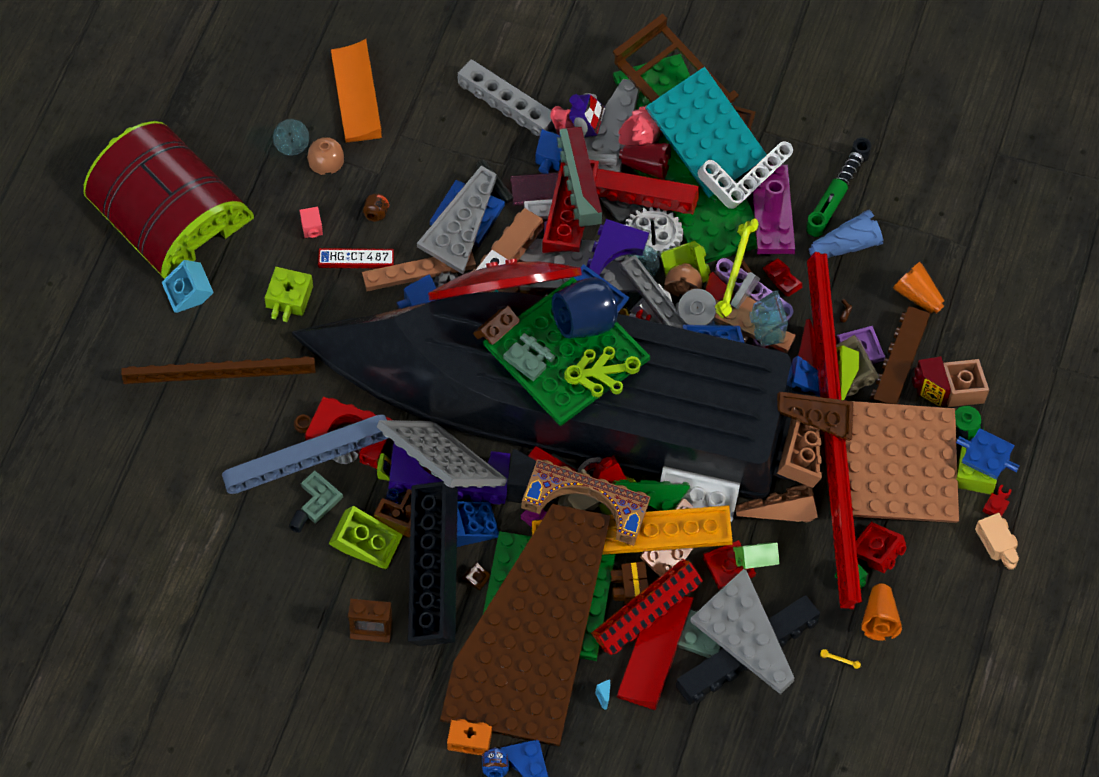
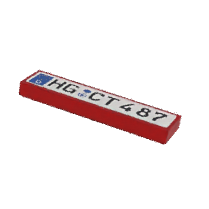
M319 248V268H383L394 265V249Z

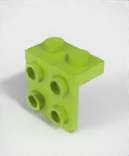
M692 241L661 252L660 257L665 276H667L671 268L687 263L700 273L703 283L708 281V274L711 272L709 265L705 263L704 257L706 252L704 247L697 242Z

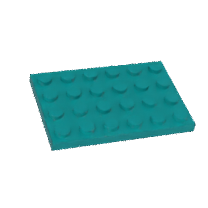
M705 67L645 107L708 198L714 195V193L698 177V170L706 161H715L733 180H736L767 156ZM706 168V171L711 174V171ZM718 181L719 185L724 187L723 183Z

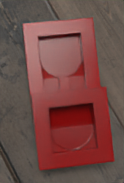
M778 258L763 267L767 276L787 297L802 289V282L790 273V268Z

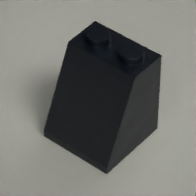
M515 449L512 451L507 481V501L522 503L537 461ZM559 496L552 499L544 507H551L554 501H558Z

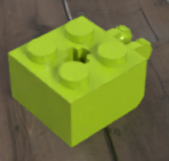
M275 267L265 295L266 308L273 309L272 319H277L279 311L284 312L282 317L284 322H288L290 314L303 316L313 288L312 275Z
M962 446L957 465L956 480L958 481V488L992 494L997 480L961 463L966 454V448Z

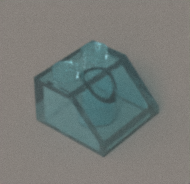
M777 290L754 303L752 312L749 313L750 321L755 325V338L760 341L761 346L784 342L788 321Z

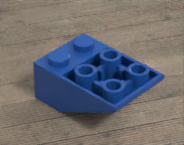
M458 502L457 547L498 538L499 531L490 502Z

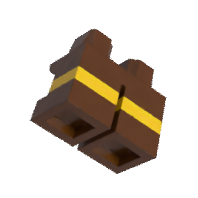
M645 561L621 564V569L610 571L611 583L622 582V587L612 589L614 601H624L626 605L648 587Z

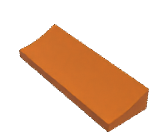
M366 39L350 46L332 49L331 55L345 142L382 138Z

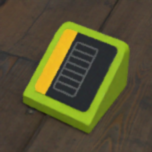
M381 453L379 457L377 476L378 479L389 480L391 459L384 453Z

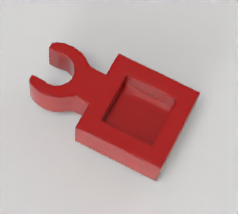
M1000 485L997 495L992 493L983 512L989 515L1000 513L1002 517L1009 505V501L1005 499L1009 498L1012 490L1009 489L1008 493H1003L1001 491L1003 485Z

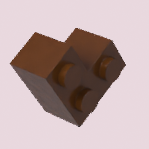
M411 489L407 490L400 505L382 498L374 513L375 519L410 538Z

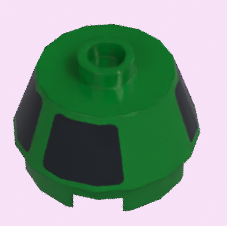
M962 406L955 410L956 441L959 436L971 441L979 428L984 430L982 417L975 408Z

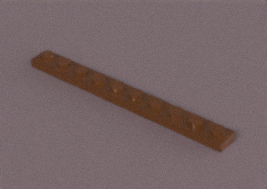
M303 356L292 359L284 357L274 360L266 358L257 361L186 363L185 365L167 364L165 366L148 365L146 367L129 366L121 368V375L124 384L310 374L315 373L314 357Z

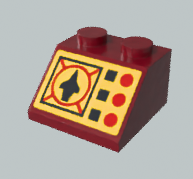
M942 357L919 360L917 368H915V376L912 377L913 387L917 388L918 395L940 408H946L951 388Z

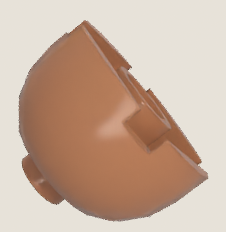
M322 137L310 145L307 160L314 172L321 175L329 172L333 174L341 169L344 163V152L336 140Z
M687 263L671 268L664 282L665 290L678 297L679 294H685L691 289H702L700 273Z

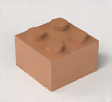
M979 359L943 363L951 388L947 401L948 407L983 404L985 402L989 388Z

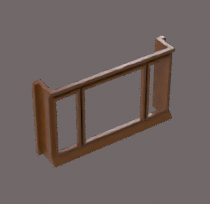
M663 13L613 51L615 64L650 102L659 98V95L647 84L641 75L675 49H678L697 71L705 67L668 28L667 17ZM662 32L672 45L635 71L625 59ZM710 73L729 102H734L739 97L738 93L735 90L729 93Z

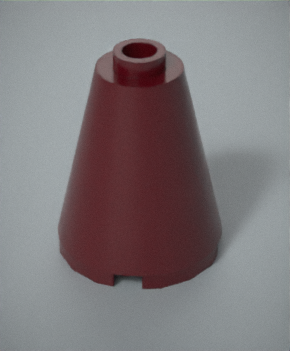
M670 144L626 145L623 149H620L619 160H621L622 164L658 179L666 178L670 166L668 165V159H671Z

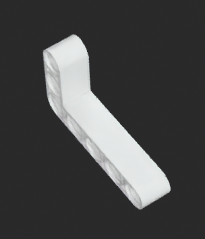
M785 141L779 143L737 184L713 160L706 161L699 168L698 177L726 207L733 209L792 155L793 147ZM706 168L711 171V174L706 171ZM755 172L759 173L761 178H759ZM718 181L723 183L724 187H721ZM743 183L748 185L749 189H746ZM731 195H734L737 201L733 200Z

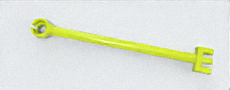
M756 218L752 219L751 222L748 221L745 224H740L737 232L740 234L741 239L723 301L715 305V311L720 318L727 317L732 312L730 305L731 297L749 235L756 231L758 227Z

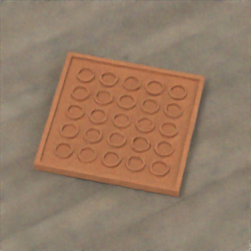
M853 401L852 440H846L853 517L947 523L959 522L958 481L956 480L955 409Z

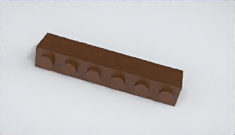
M908 306L907 312H902L899 321L902 323L901 328H896L893 337L896 338L895 343L891 342L888 349L890 357L889 359L885 358L882 369L885 370L883 374L879 373V378L876 381V384L879 386L877 390L873 389L870 397L873 403H898L926 329L930 313Z

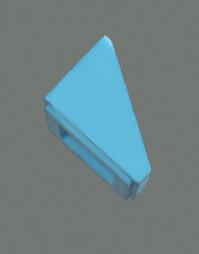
M610 680L596 686L595 694L604 710L608 707Z

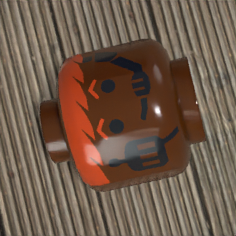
M382 194L369 195L363 207L364 215L373 222L383 220L389 209V201Z

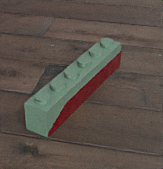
M582 127L560 129V137H557V146L562 150L560 151L561 162L565 163L563 171L564 176H568L567 189L572 192L570 194L571 205H575V209H573L574 219L578 220L579 227L602 224V210Z

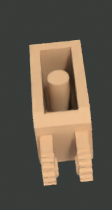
M996 513L979 520L975 530L991 559H1001L1008 569L1016 568L1019 561V555L1016 552L1018 542L1013 534L1011 535L1005 518H1002L1000 513Z

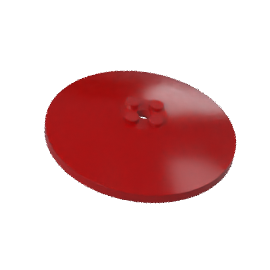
M517 258L505 260L503 265L491 262L486 263V268L466 273L429 292L428 297L429 301L471 293L513 288L581 276L582 271L581 267L549 262H517Z

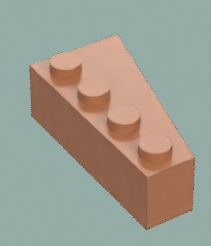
M791 418L777 474L812 488L822 479L820 472L821 438L819 437V429Z

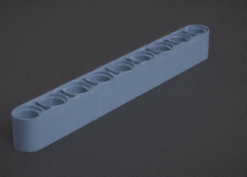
M376 415L229 468L222 473L226 490L229 494H236L386 440L388 437L384 436L383 432L377 428L379 420H387L386 416Z

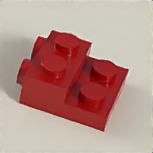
M871 522L856 540L857 558L866 561L868 567L885 573L887 569L891 570L894 567L897 556H902L905 553L906 543L904 536Z

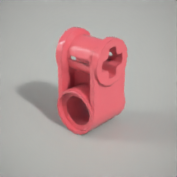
M555 106L551 111L550 117L557 130V134L560 135V129L573 128L575 126L569 118L571 110H564L560 106Z

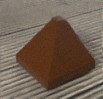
M476 562L461 579L477 590H481L491 574Z

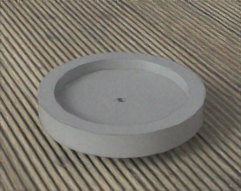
M689 290L679 301V315L687 325H708L716 316V301L706 290Z

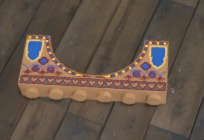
M537 459L522 500V509L540 514L544 506L558 496L565 494L590 496L604 504L612 513L617 526L615 540L635 545L649 505V496L641 491L634 492L628 490L623 485L616 486L610 484L605 479L592 478L587 473L574 472L566 466L559 467L553 465L548 460L541 461Z

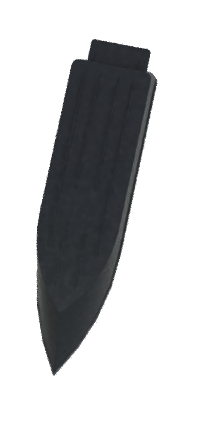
M471 293L292 332V336L334 372L377 399L425 421H431L471 435L531 449L537 446L545 452L580 460H586L589 457L595 456L606 458L614 455L621 469L661 478L663 467L666 466L740 483L739 496L753 499H762L769 494L773 476L792 480L777 474L791 418L778 412L777 393L786 392L814 396L793 391L791 359L784 352L618 314L617 322L650 355V360L640 367L638 373L630 374L621 381L623 390L620 394H614L610 389L560 426L483 345L486 340L485 337L477 339L473 335V332L498 310L509 306L518 317L544 298V296L527 293Z

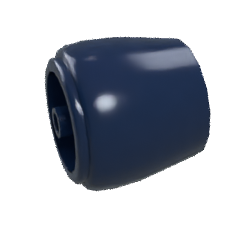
M596 277L585 278L561 289L552 296L553 317L559 331L565 338L600 335L610 331L617 322L616 300L611 288L604 280Z

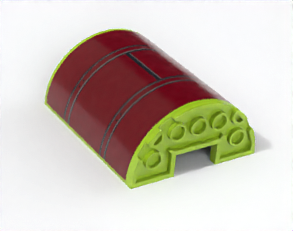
M152 121L129 127L117 138L111 139L109 145L92 164L84 182V196L164 279L183 260L195 261L194 250L220 232L226 239L254 219L252 211L162 122Z

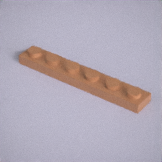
M472 251L465 270L476 268ZM435 257L365 271L362 272L366 291L418 281L429 274L433 278L439 276L441 272L448 273L450 271L451 273H456L458 271Z
M732 307V312L727 317L720 318L716 313L713 321L722 325L740 326L742 334L784 353H788L796 336Z

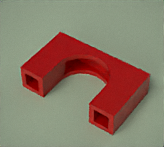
M323 397L308 427L305 439L306 441L332 432L342 424H354L376 415L369 410H360L352 404L346 405L334 398ZM391 438L361 448L359 453L360 463L377 469L380 454H385Z

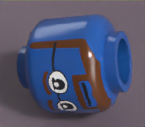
M492 748L483 754L482 771L487 777H504L508 773L509 757L505 751L499 748Z

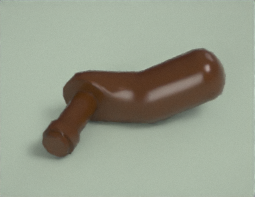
M843 299L842 303L846 306V309L841 313L840 321L845 323L852 310V305H849Z

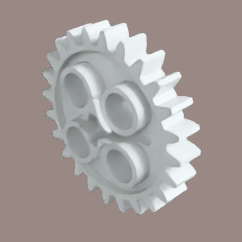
M650 207L649 211L643 208L642 213L636 210V216L630 214V219H626L625 225L649 233L643 252L646 255V259L652 256L655 260L656 256H660L662 251L680 246V242L683 240L682 223L678 222V217L673 218V212L667 214V211L661 212L659 208L656 211L652 207ZM651 221H654L655 245H652Z

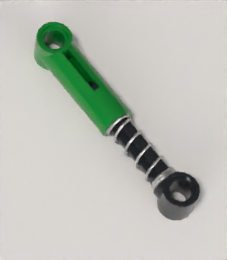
M861 137L854 141L849 159L845 162L846 166L842 167V172H839L838 178L832 180L815 210L809 215L806 226L809 235L819 237L824 233L827 223L848 190L849 180L853 178V173L857 172L856 168L860 166V163L868 160L871 142L867 138Z

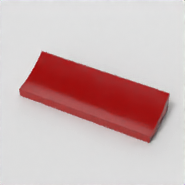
M590 160L594 181H596L599 161ZM561 162L542 242V254L556 251L580 252L585 226L579 227L578 220L574 219L573 209H575V205H571L570 194L572 192L567 189L568 176H564V162Z
M684 596L680 603L671 606L665 615L658 617L649 628L643 629L639 633L617 698L656 710L678 643L692 608L694 597Z

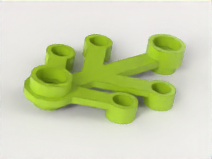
M607 346L593 367L584 369L588 363H592L595 360L596 356L594 350L587 349L577 365H571L565 370L564 378L570 384L580 383L590 389L594 397L602 396L604 388L601 384H595L586 377H594L611 387L612 393L620 394L623 390L622 382L615 381L607 376V374L620 372L636 374L640 370L641 362L637 357L631 356L623 364L604 366L608 360L613 359L615 356V349ZM610 351L612 352V354L607 355L606 352ZM591 354L593 357L588 358L586 355ZM594 389H600L601 391L595 392Z

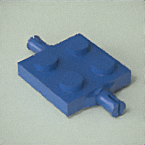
M980 428L971 441L959 436L956 444L966 448V454L961 463L996 480L1005 468L1017 473L1020 465L1010 461V454L1015 445Z

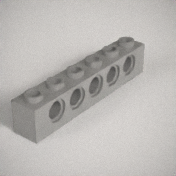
M471 59L458 72V84L463 89L469 90L477 98H481L491 107L497 108L506 117L514 119L520 126L526 127L534 135L540 136L542 129L551 132L555 127L550 117V109Z

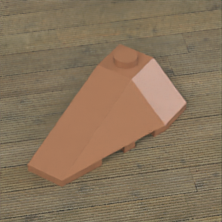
M805 484L787 488V493L781 495L776 492L772 493L766 500L754 499L736 505V515L742 517L796 522H811L818 518L813 488Z

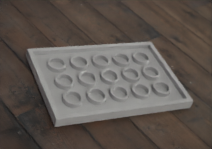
M379 420L377 428L383 432L384 436L391 438L396 446L406 450L409 456L417 459L421 466L432 471L431 474L442 479L448 487L462 486L468 488L469 486H476L481 488L482 486H505L508 480L434 422Z

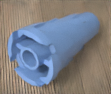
M866 210L859 216L843 223L824 237L813 241L811 248H809L810 255L812 256L814 252H820L821 254L826 253L827 258L883 244V236L877 220L870 219L874 217L873 213L870 210Z

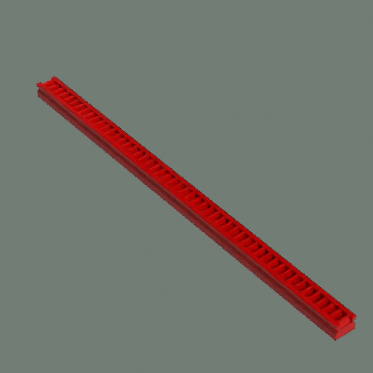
M814 252L807 260L819 392L820 397L842 400L828 259L826 253ZM823 431L840 608L854 609V605L861 603L862 599L846 440Z

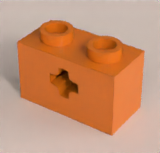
M464 719L451 720L447 750L483 756L490 747L492 726L483 722H478L477 724L468 723Z

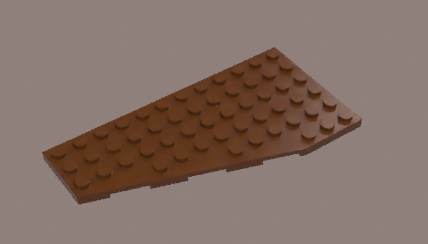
M556 504L551 505L454 660L440 717L441 722L451 723V720L464 719L468 723L475 724L483 722L492 726L493 733L530 741L539 740L540 743L560 747L610 523V515Z

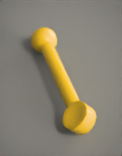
M826 649L821 650L820 656L822 658L829 657L850 664L855 669L861 666L859 661L853 662L830 654Z

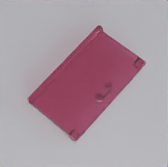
M559 173L511 176L513 204L524 205V201L553 199Z

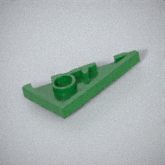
M622 479L612 482L613 485H623L628 490L634 492H644L650 497L649 506L659 511L674 510L690 488L688 482L671 484L670 481L640 480V482H629Z

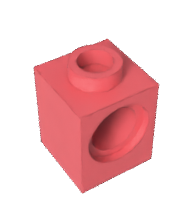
M318 207L301 209L300 218L304 238H315L323 235Z

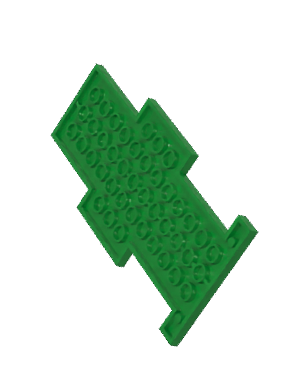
M681 54L662 59L641 75V77L660 97L690 77V74ZM645 64L638 65L633 68L635 69V71H637ZM622 71L613 73L617 87L622 79H629ZM641 91L639 92L636 110L651 103ZM664 134L654 143L670 144ZM671 145V159H668L669 170L666 178L661 180L698 186L699 199L693 215L672 211L674 217H678V222L682 223L685 242L695 241L704 247L706 252L704 257L705 263L736 255L741 239L740 234L737 232L740 224H745L748 221L751 222L754 219V214L747 199H744L736 208L731 209L726 207L715 194L708 198ZM634 169L638 176L655 178L653 176H650L646 173ZM731 195L732 199L737 201L736 197ZM755 231L749 235L745 252L757 248Z

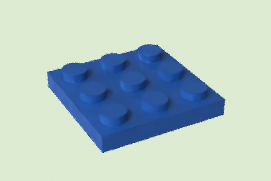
M455 180L431 218V226L465 186V183ZM490 195L474 242L475 246L479 247L504 208L505 201Z

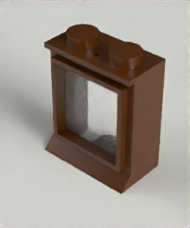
M350 599L348 613L350 639L390 643L392 629L391 602Z

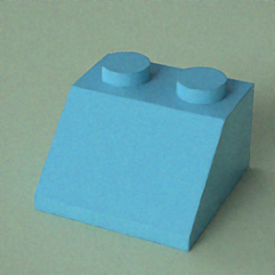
M183 260L162 281L171 306L176 313L203 304L214 293L200 262Z

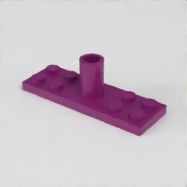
M780 165L752 192L754 219L756 218L758 221V227L755 231L757 254H795L788 165ZM755 172L756 175H757L759 178H761L760 174L757 173V172Z

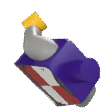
M584 93L583 95L575 94L571 96L569 101L572 107L569 118L575 127H582L584 137L597 136L605 107L597 100L595 94Z

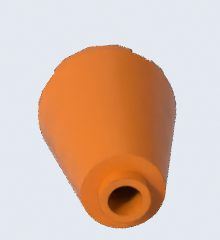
M919 262L894 285L893 289L927 312H935L937 314L944 307L942 303L945 300L923 264Z
M882 583L872 588L861 625L864 635L873 640L884 641L885 637L892 636V639L896 638L902 630L892 590L888 585Z

